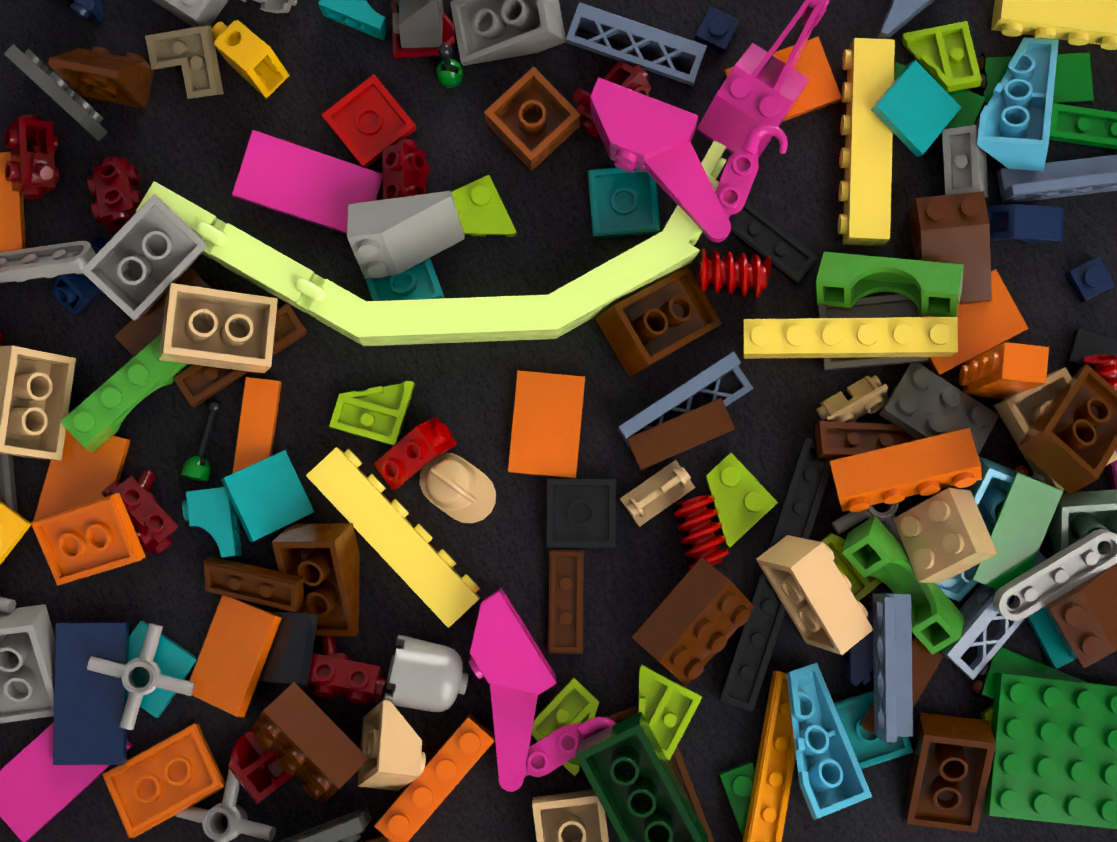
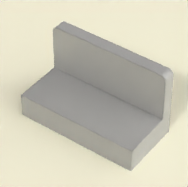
M977 125L944 129L942 131L945 195L984 191L985 198L989 197L986 152L977 146L979 129Z

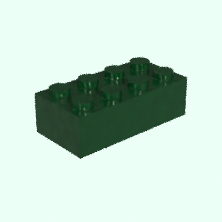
M642 711L578 743L575 756L621 842H708V835Z

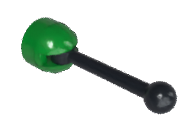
M446 43L441 44L438 48V53L443 57V61L437 66V79L442 86L453 88L462 82L463 69L458 61L450 58L452 53L451 46Z
M211 400L207 405L209 414L198 454L187 459L183 465L181 476L201 482H208L211 465L204 455L215 415L221 410V404L217 400Z

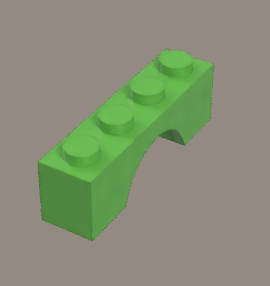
M824 252L816 278L817 305L852 308L857 301L869 294L894 292L911 299L923 316L957 317L962 293L964 264Z
M162 333L60 421L72 436L92 454L119 431L121 423L137 404L157 389L171 385L174 382L173 377L193 365L159 360Z
M875 515L848 532L841 553L864 578L871 576L881 580L893 593L911 594L912 632L932 655L961 639L965 616L936 583L918 582L905 548Z

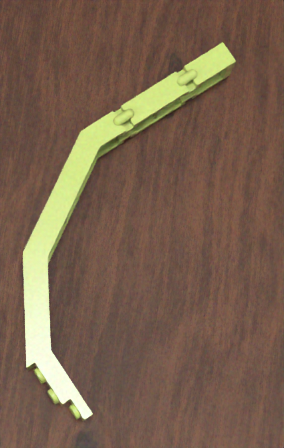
M715 140L701 163L714 191H716L719 183L716 178L727 161L721 157L726 146ZM155 181L136 210L137 212L156 194L208 244L201 253L202 255L213 259L228 270L304 313L310 314L318 321L362 346L556 339L605 312L616 303L691 264L700 251L694 245L703 232L677 205L662 232L548 295L365 301L328 279H323L316 275L314 271L231 224H226L215 215Z

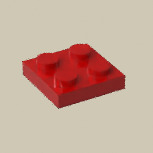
M375 74L321 114L325 122L364 168L369 167L382 156L383 148L395 145L398 140L405 139L417 129L414 122Z

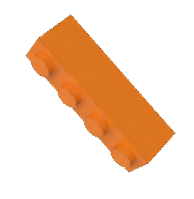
M1004 342L965 361V365L961 366L959 372V385L963 386V392L969 396L1005 399L1046 384L1049 347Z
M970 428L830 461L842 512H861L868 509L870 505L883 502L885 504H896L903 501L905 497L917 494L930 496L938 493L943 488L952 486L964 488L973 485L978 480H982L981 463Z
M470 713L425 765L420 777L412 781L379 818L374 827L391 842H408L495 741V734Z

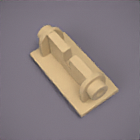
M876 375L871 378L866 376L847 387V391L852 399L847 400L840 391L820 402L821 406L816 411L822 420L856 422V419L867 413H876L884 407L888 400V386L886 384L882 385Z
M674 460L621 497L620 500L640 527L689 493L695 486L684 467L681 468L679 463Z

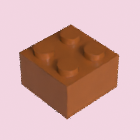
M534 66L484 111L486 125L531 171L580 127L581 114Z

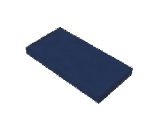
M129 622L56 623L53 765H124L127 763V729L120 728L119 725L128 698V691L123 686L121 678L87 670V665L91 656L124 665L128 663Z

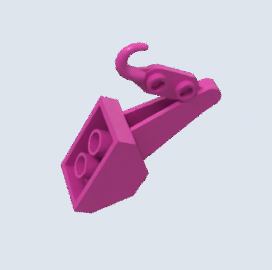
M805 0L768 52L752 43L718 90L697 128V133L711 142L715 140L726 146L725 151L733 154L745 142L747 135L756 126L768 123L780 127L810 80L794 68L814 26H817L826 12V7L830 0ZM802 18L801 24L804 28L785 64L774 57L773 54L797 21ZM766 135L761 138L758 145V159L772 139V135Z
M599 77L590 96L591 117L610 160L615 161L614 165L627 172H634V169L641 172L646 171L704 232L707 238L713 242H721L728 237L731 230L729 217L740 212L746 202L759 167L758 145L761 138L766 135H772L779 140V152L785 154L787 150V136L782 129L768 123L756 126L747 135L745 142L729 157L717 189L714 191L691 144L698 115Z
M502 588L482 601L470 649L472 657H470L471 660L468 662L478 679L485 677L488 684H490L498 780L504 790L513 792L522 786L526 776L542 777L575 757L580 741L616 723L607 717H595L583 723L564 725L529 746L538 695L557 684L556 674Z

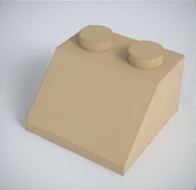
M383 700L363 717L360 750L369 760L359 769L358 787L399 791L419 778L420 774L424 771L426 763L425 753L422 752V740L392 702Z

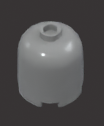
M398 634L395 645L402 647L401 649L396 648L395 656L392 655L387 676V689L392 690L391 694L386 693L383 700L391 701L394 706L430 712L448 710L454 704L458 694H465L469 674L462 673L463 662L461 656L448 646Z

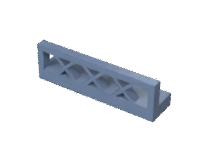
M580 2L566 37V43L618 61L621 60L632 66L637 64L644 70L691 86L694 84L707 45ZM578 27L599 34L589 40L575 36ZM607 38L631 46L619 51L611 47ZM603 41L604 45L598 44V42ZM641 48L663 57L651 62L643 58L639 49ZM634 51L636 56L630 55L629 53ZM671 59L692 66L690 75L677 71Z
M1117 155L1045 163L1044 171L1000 168L997 171L1001 204L1117 191Z
M733 351L620 425L617 430L629 447L627 438L642 429L648 430L652 428L648 425L659 419L658 425L663 423L664 415L668 412L674 411L685 414L692 411L690 410L692 397L697 393L713 395L712 401H715L717 396L726 398L723 400V403L727 407L754 388L740 369L741 361ZM731 371L743 387L734 394L718 392L720 379ZM715 382L714 390L705 389ZM687 400L686 409L677 407Z
M1039 551L1032 568L1046 560ZM982 583L959 609L965 616L961 639L939 651L972 680L975 679L1024 620L1010 621L1000 615L994 607V596L997 589ZM1012 596L1007 599V605H1009V600ZM1000 619V629L994 637L986 638L989 623L992 620ZM977 646V657L968 666L961 657L969 647Z
M873 593L874 735L885 742H897V737L913 736L911 594Z

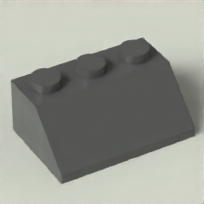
M394 0L395 7H399V13H393L394 34H400L402 48L439 47L442 44L443 0Z

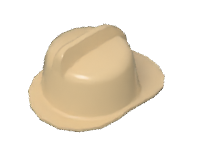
M444 453L431 460L420 472V487L424 496L453 519L462 523H475L485 519L492 512L496 503V491L492 481L464 458L454 453Z

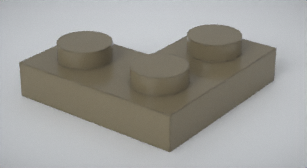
M199 26L145 35L151 70L182 66L187 99L224 94L216 48L214 46L212 26Z

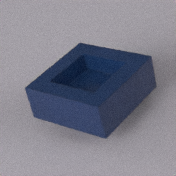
M710 6L694 40L724 54L740 20Z
M1099 256L1066 273L1081 303L1115 286Z

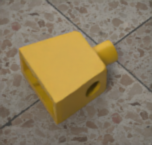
M239 20L233 21L230 25L225 21H220L212 28L215 39L214 46L227 63L266 99L290 76L271 47Z

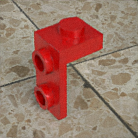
M435 417L416 426L378 459L374 466L390 488L396 490L431 460L448 452L457 443L451 436L449 428L438 417Z

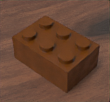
M701 557L632 638L684 685L688 686L692 680L701 675L704 666L709 660L725 647L727 640L736 629L747 622L750 613L755 607L726 576Z
M295 682L262 711L251 727L256 742L266 750L270 748L279 758L278 763L281 768L289 775L295 774L304 783L302 787L307 795L315 801L320 800L323 804L369 760Z

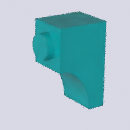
M319 0L318 2L323 16L384 41L389 30L386 18L373 10L367 3V0Z
M219 487L186 492L187 500L182 502V511L185 521H189V526L201 527L209 532L219 547L221 557L242 556L238 515L225 488Z

